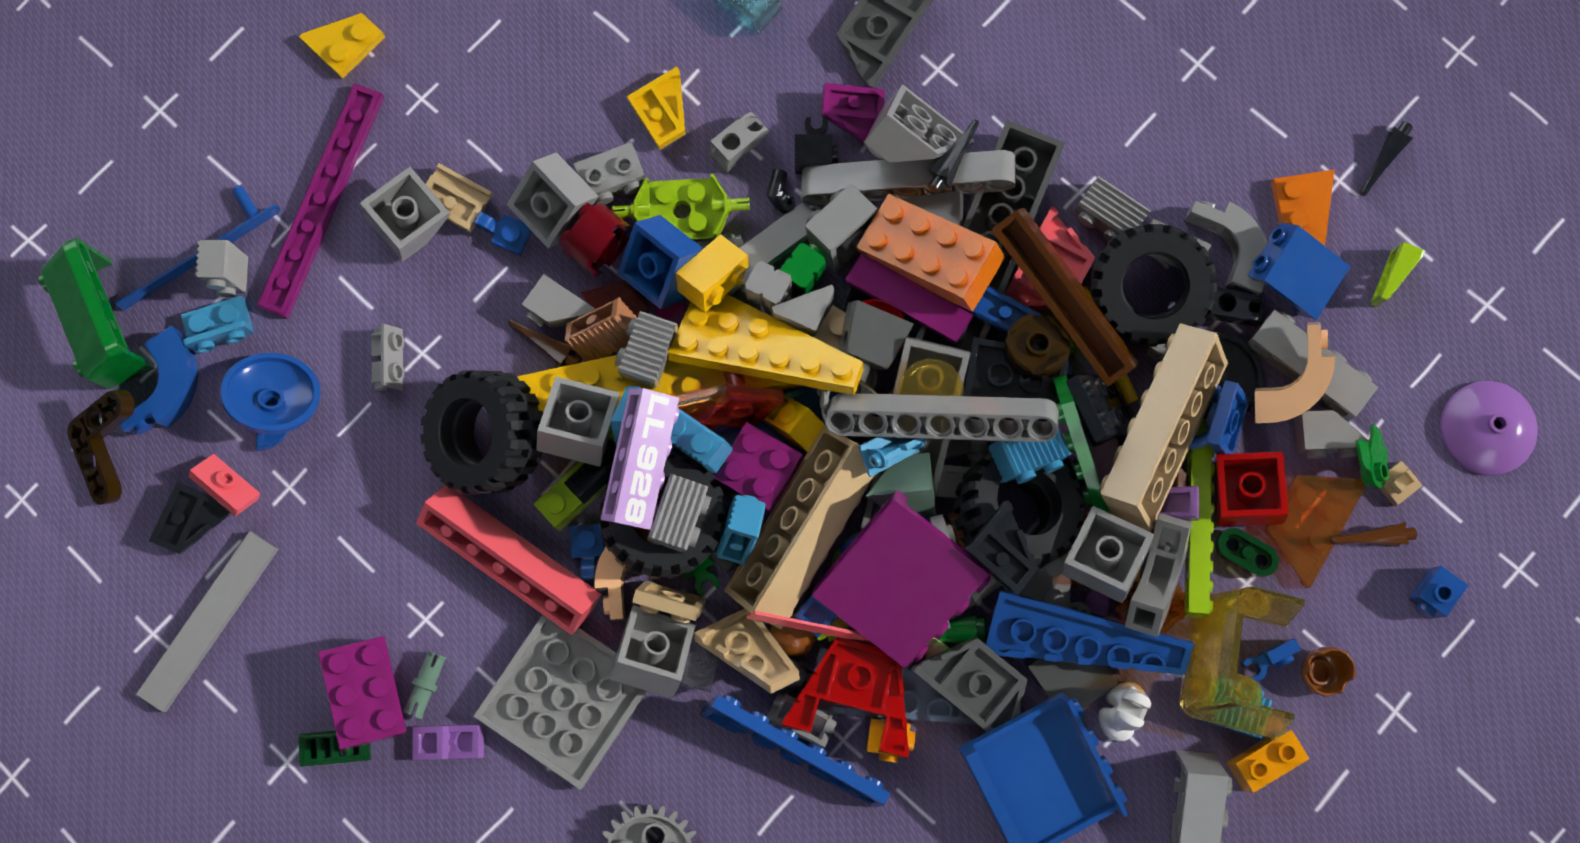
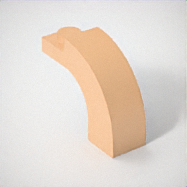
M1321 322L1307 323L1308 359L1306 367L1299 378L1282 387L1255 388V423H1275L1295 418L1314 406L1327 390L1334 373L1335 354H1322L1321 349H1328V330H1321Z
M634 527L636 532L647 541L650 530ZM605 547L596 568L595 589L597 591L608 590V595H603L604 614H610V620L613 622L626 621L623 584L629 568L618 563L615 560V555Z

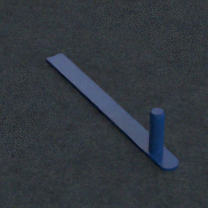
M240 185L235 186L232 189V193L249 220L217 240H228L231 243L277 215L280 212L279 206L272 205L259 213L244 187ZM199 251L115 303L116 306L124 311L197 265L196 261L199 258L196 255Z

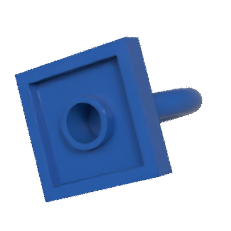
M1225 380L1223 388L1218 385L1213 395L1215 403L1211 405L1206 421L1207 431L1194 437L1189 450L1209 445L1216 454H1234L1250 400L1238 383Z

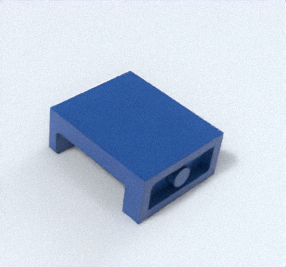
M1280 223L1272 231L1262 253L1253 261L1248 277L1264 283L1292 305L1290 309L1297 315L1317 320L1351 266L1300 226Z

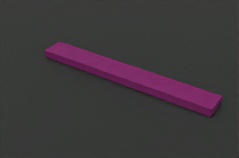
M356 83L353 84L256 305L260 309L287 319L289 318L383 102L384 95L381 92Z

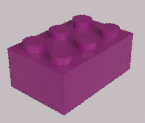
M385 636L318 652L340 751L406 734L407 731Z

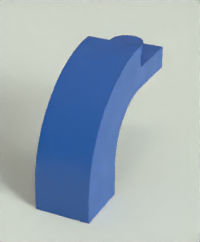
M173 326L145 342L146 347L158 366V383L152 395L135 407L132 416L120 425L123 431L133 435L144 434L154 427V422L169 428L181 418L192 402L198 383V364L194 351L184 346L183 339L186 338L185 335Z

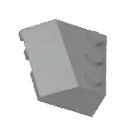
M902 84L880 111L864 143L874 156L880 159L884 158L889 163L927 160L943 156L964 132ZM972 138L969 142L968 147L975 142Z

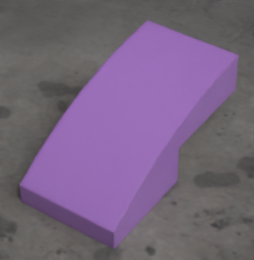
M484 725L413 727L412 760L484 758Z

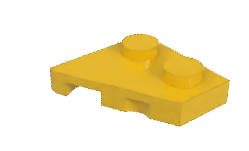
M677 66L627 96L628 102L659 150L686 135L681 77Z

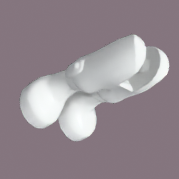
M1126 681L1119 683L1106 693V700L1115 707L1102 708L1098 716L1100 728L1104 735L1110 740L1117 742L1130 739L1134 734V730L1144 725L1143 720L1147 709L1151 707V701L1141 686L1134 682Z

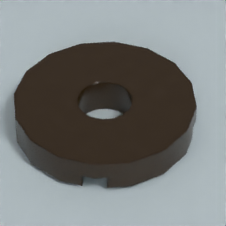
M1028 314L1017 319L1010 327L1005 340L1006 356L1012 366L1021 373L1032 377H1047L1058 372L1066 363L1070 353V335L1054 317ZM1041 339L1046 344V350H1034L1030 346L1029 341Z

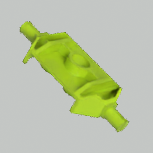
M710 174V178L652 182L645 178L634 203L624 206H612V210L619 217L632 218L636 222L661 215L692 240L713 239L720 235L728 215H732V211H750L749 197L735 199L727 197L714 174ZM685 204L691 208L689 216L677 218L674 215V210L678 205Z

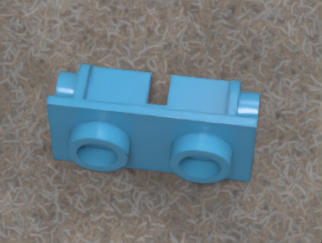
M875 437L858 446L868 477H872L919 452L927 438Z

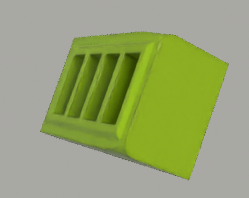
M1407 242L1400 243L1391 250L1371 299V305L1377 307L1393 295L1424 256L1425 250Z

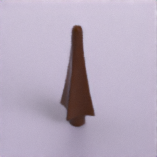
M514 319L508 321L511 327L531 340L561 367L582 362V359L575 355L576 351L572 350L570 345L536 332Z
M1406 522L1371 531L1333 536L1330 541L1333 544L1357 543L1399 547L1401 544L1409 545L1408 540H1416L1417 531L1414 527L1406 528Z

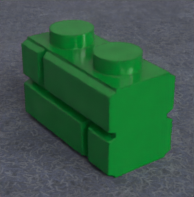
M800 243L791 254V258H788L780 268L781 271L791 275L792 297L794 298L813 292L814 288L817 289L825 278L826 261L824 257L826 254L814 244L808 246L805 243Z

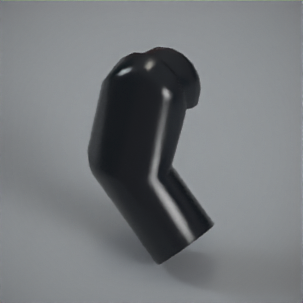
M773 169L767 189V198L778 212L788 213L794 209L796 204L795 198L793 196L790 197L784 189L788 173L782 169Z

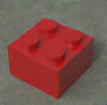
M1283 452L1216 454L1213 464L1215 466L1214 485L1218 526L1284 524L1289 511Z

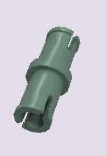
M426 652V657L418 677H414L412 680L414 687L405 709H403V713L411 715L415 704L418 703L419 705L414 717L423 719V714L431 694L437 691L438 686L435 684L447 657L438 655L434 667H431L436 653Z

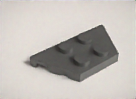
M859 0L837 32L836 39L867 88H876L933 0Z
M975 636L923 660L911 668L913 672L987 732L1020 714V699L1024 695L1027 678Z

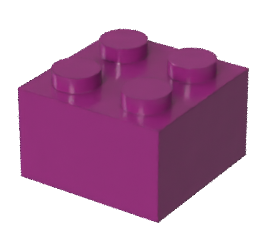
M746 422L731 446L733 448L732 452L718 472L714 474V481L735 495H749L755 497L758 501L764 502L766 504L765 512L770 515L803 461V455Z

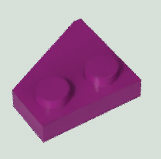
M824 83L822 86L821 117H827L829 122L864 143L877 116L884 107L885 89Z

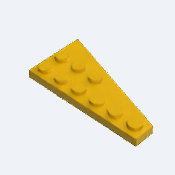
M726 294L721 303L713 305L706 312H703L690 302L668 351L669 360L673 362L849 395H855L864 371L862 361Z

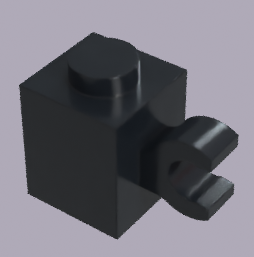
M806 117V134H795V174H802L803 168L807 166L838 164V145H832V134H826L828 131L827 117H823L822 126L818 129L811 126V118Z

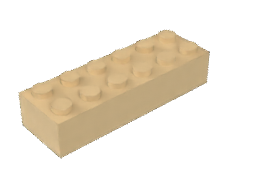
M1181 323L1176 333L1171 334L1168 339L1167 352L1163 361L1157 363L1153 374L1154 380L1150 388L1144 391L1140 401L1141 408L1136 418L1133 417L1130 420L1127 428V438L1123 446L1117 448L1112 470L1109 475H1105L1100 486V494L1112 515L1150 532L1228 364L1217 333Z
M826 425L821 429L760 530L759 538L746 564L738 566L724 590L750 613L759 611L788 618L792 616L802 594L809 588L819 566L825 561L836 538L844 530L845 523L853 510L859 505L862 495L871 480L876 477V475L868 477L858 448L860 445L845 436L831 433L826 428ZM771 624L779 629H782L783 627L780 625Z

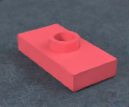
M215 454L209 456L189 472V478L235 517L259 500L260 493Z

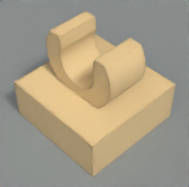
M1399 461L1388 469L1389 478L1385 481L1384 487L1379 489L1393 506H1397L1423 485L1403 461Z

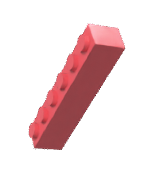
M444 486L424 502L416 522L418 526L570 635L592 614L602 595L600 592L464 495L456 492L453 488Z

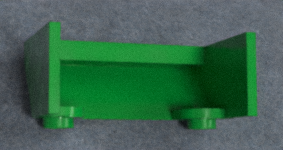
M76 237L64 242L41 267V275L38 278L43 289L50 294L74 354L75 360L72 362L75 371L81 378L86 377L102 387L111 389L154 370L155 367L152 362L129 351L97 273V271L113 265L111 259Z

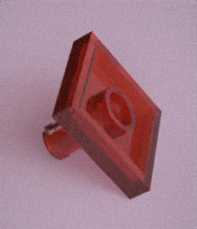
M724 371L726 384L695 411V417L701 424L743 428L745 423L748 422L755 427L784 403L783 391L748 387L745 384L744 375Z

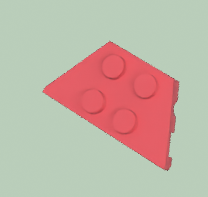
M1051 206L1040 230L1080 284H1082L1095 256L1087 246L1079 241V236L1071 227L1068 229L1058 217V210ZM1018 268L1005 295L1034 311L1052 312L1022 270Z

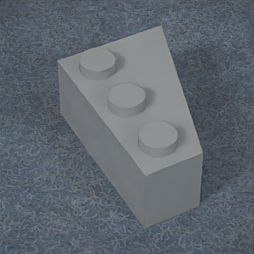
M1176 750L1175 760L1179 761L1181 765L1180 782L1174 781V792H1178L1176 813H1172L1171 843H1224L1221 840L1222 829H1226L1228 826V810L1225 809L1226 797H1231L1232 778L1228 776L1215 753Z

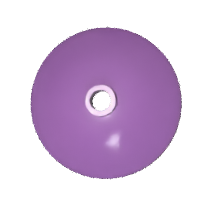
M1479 381L1459 389L1446 402L1440 419L1441 437L1448 453L1462 467L1481 475H1500L1518 468L1532 454L1537 441L1538 427L1532 407L1518 391L1499 382ZM1495 419L1501 422V429H1497L1494 426Z

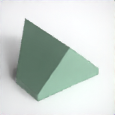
M930 452L913 454L887 468L866 497L882 507L898 489L908 497L906 504L924 519L937 516Z

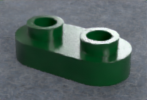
M1229 528L1222 531L1216 538L1215 548L1219 556L1255 577L1269 576L1279 566V556L1274 548L1241 529ZM1229 539L1233 540L1236 544L1234 551L1229 550L1226 546ZM1256 556H1261L1264 559L1263 567L1256 565Z

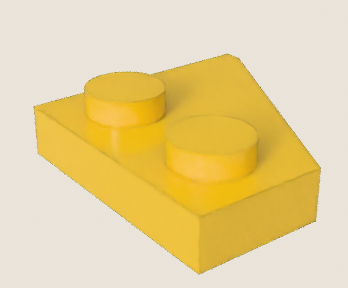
M360 13L302 33L299 38L343 79L385 38V35L364 14Z

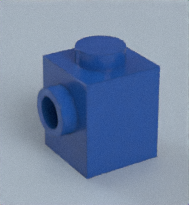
M1437 566L1427 571L1409 597V600L1415 603V609L1427 618L1447 617L1469 585L1443 566Z

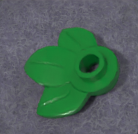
M1371 424L1369 425V442L1361 439L1355 440L1361 465L1362 481L1365 486H1372L1378 489L1383 488L1385 481L1389 478L1387 467L1388 452L1383 444L1381 431L1377 426Z

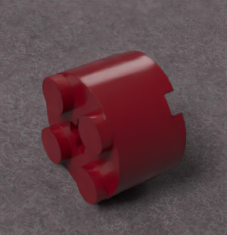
M587 203L580 209L577 215L579 220L573 228L567 229L562 234L559 244L563 246V252L591 275L598 276L603 273L599 270L602 265L606 264L610 267L623 252L629 240L626 232H632L633 227L603 203H598L594 206Z

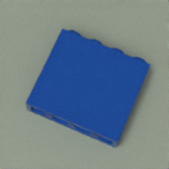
M1063 692L958 748L1006 843H1060L1116 811H1119L1124 817L1128 815L1123 804L1127 802V798L1118 784H1113L1109 776L1113 773V770L1104 755L1099 756L1095 746L1099 745L1097 737L1090 727L1085 728L1081 717L1085 716L1081 705L1076 698L1071 700Z

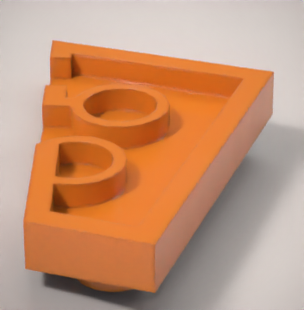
M1335 169L1274 178L1270 183L1279 224L1298 225L1325 246Z

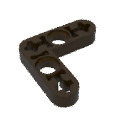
M127 390L106 392L71 420L67 428L68 439L91 498L99 505L118 502L122 494L121 483L103 438L132 416L135 403L131 393ZM100 413H101V417H102V425L100 424V420H99V414H100ZM93 455L95 456L96 467L94 466Z

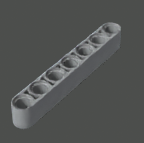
M1007 150L964 153L951 189L943 185L939 193L960 190L962 194L1013 189L1015 187V154ZM941 157L890 163L886 160L807 166L802 170L801 201L808 205H828L830 198L836 191L845 189L850 184H853L869 201L885 200L888 194L900 199L938 194L928 188V184L933 177L929 168Z
M841 393L832 398L825 424L831 433L840 436L1048 442L1057 434L1059 409L1053 401L1042 398L861 393L849 395ZM871 414H877L880 417L872 416ZM904 415H910L912 418L905 417ZM937 416H944V417H946V418H945V419H941V418H938ZM970 417H978L979 420H975ZM1004 418H1012V419H1014V420L1008 421V420H1005ZM1038 419H1046V420H1048V421L1042 422V421H1039Z

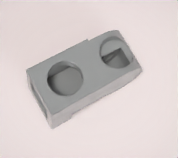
M749 112L739 120L737 119L710 141L709 154L728 173L736 166L737 161L766 138L769 129L753 112Z

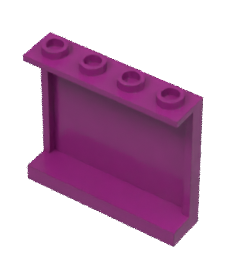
M897 489L816 583L812 596L902 667L906 668L913 660L918 662L924 656L928 649L927 644L933 637L939 639L949 626V623H947L954 614L959 616L964 612L970 603L968 598L975 591L980 593L990 582L991 576L963 551V548L906 504L908 497Z

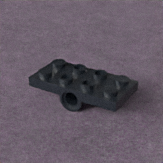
M1076 375L1065 381L1075 401L1078 414H1082L1084 418L1081 420V424L1093 447H1097L1114 438L1127 436L1129 422L1135 415L1128 405L1124 406L1119 396L1122 394V389L1117 381L1108 387L1099 375Z

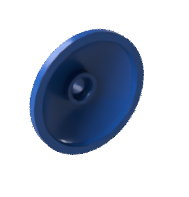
M260 353L240 360L228 370L221 384V402L227 415L241 427L262 434H280L297 429L312 418L320 402V384L314 372L302 361L280 353Z

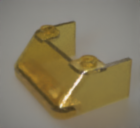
M1246 587L1210 594V601H1213L1212 613L1205 619L1190 617L1187 640L1192 641L1194 646L1186 675L1182 677L1180 706L1192 718L1277 739L1294 721V713L1261 705L1262 690L1259 684L1251 677L1237 674L1243 617L1287 627L1304 607L1305 599L1258 587Z

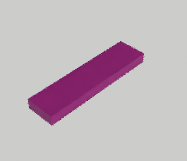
M862 253L845 279L846 283L874 299L883 300L894 305L904 316L955 344L959 341L973 314Z

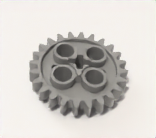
M648 804L646 813H642L638 805L635 806L633 817L627 811H623L622 818L624 822L621 823L613 819L611 824L615 831L604 830L602 834L608 839L607 843H650L647 837L649 828L659 827L665 835L663 843H692L691 838L697 831L691 830L686 832L685 827L689 820L685 819L678 823L676 821L678 811L673 812L668 817L666 816V806L663 805L658 813H654L653 805Z

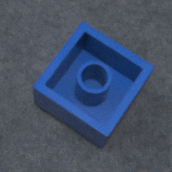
M661 215L634 223L617 275L659 309H664L686 301V297L677 291L676 272L703 248Z

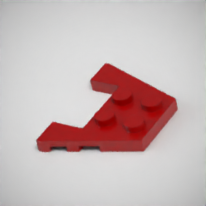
M836 637L790 711L783 719L782 726L811 734L819 700L885 717L886 720L878 752L908 759L909 745L902 666L876 646Z

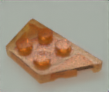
M1309 475L1294 476L1287 489L1289 515L1285 523L1267 525L1264 531L1272 543L1279 547L1281 556L1287 564L1292 566L1301 579L1299 582L1306 589L1311 588L1334 546L1330 539L1333 536L1340 535L1366 487L1362 479Z

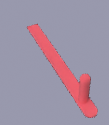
M754 611L747 615V619L873 644L857 631Z

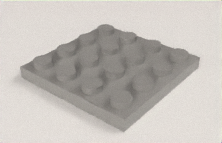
M542 615L473 717L582 790L648 691L610 680L617 655L615 651L581 628H578L570 635Z

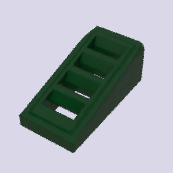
M335 730L301 733L298 735L300 767L371 760V744L359 746V755H353V748L345 750V756H340ZM325 738H330L331 757L326 758ZM312 739H316L317 759H313Z

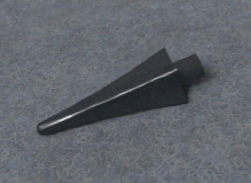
M973 120L950 149L929 168L933 176L928 184L929 190L939 193L943 185L951 189L964 153L979 126L978 120Z
M1402 121L1398 129L1394 127L1392 132H1388L1377 161L1360 191L1361 196L1368 194L1385 169L1413 139V137L1408 136L1413 129L1410 123Z

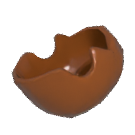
M795 606L793 614L790 618L797 619L794 616V614L801 608V606ZM770 624L769 632L789 658H800L810 652L815 645L817 637L810 631L785 626L779 629Z
M1318 647L1306 656L1301 665L1302 681L1311 692L1324 697L1343 693L1345 686L1356 677L1355 661L1348 652L1339 648Z

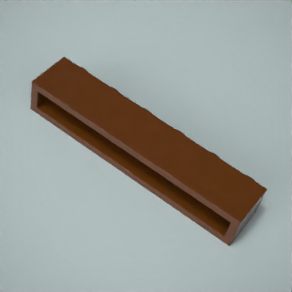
M1025 208L1016 210L991 229L1107 387L1139 364Z

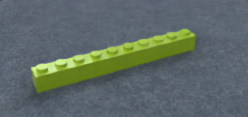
M1202 419L1195 436L1207 431V419ZM1209 445L1199 449L1188 450L1187 452L1188 486H1197L1199 488V521H1189L1192 522V528L1185 558L1184 617L1205 619L1213 610V601H1210V593L1213 591V581H1210V573L1213 572V561H1210V553H1213L1214 543L1211 541V534L1214 531V522H1211V515L1214 512V503L1211 502V495L1214 494V483H1211V476H1214L1215 466L1212 464V457H1214L1215 452Z

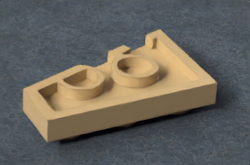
M745 608L693 633L695 642L770 694L800 680L798 669L763 622L747 619V615L751 613Z

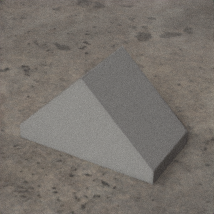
M833 285L772 306L771 316L814 337L833 300L835 291Z

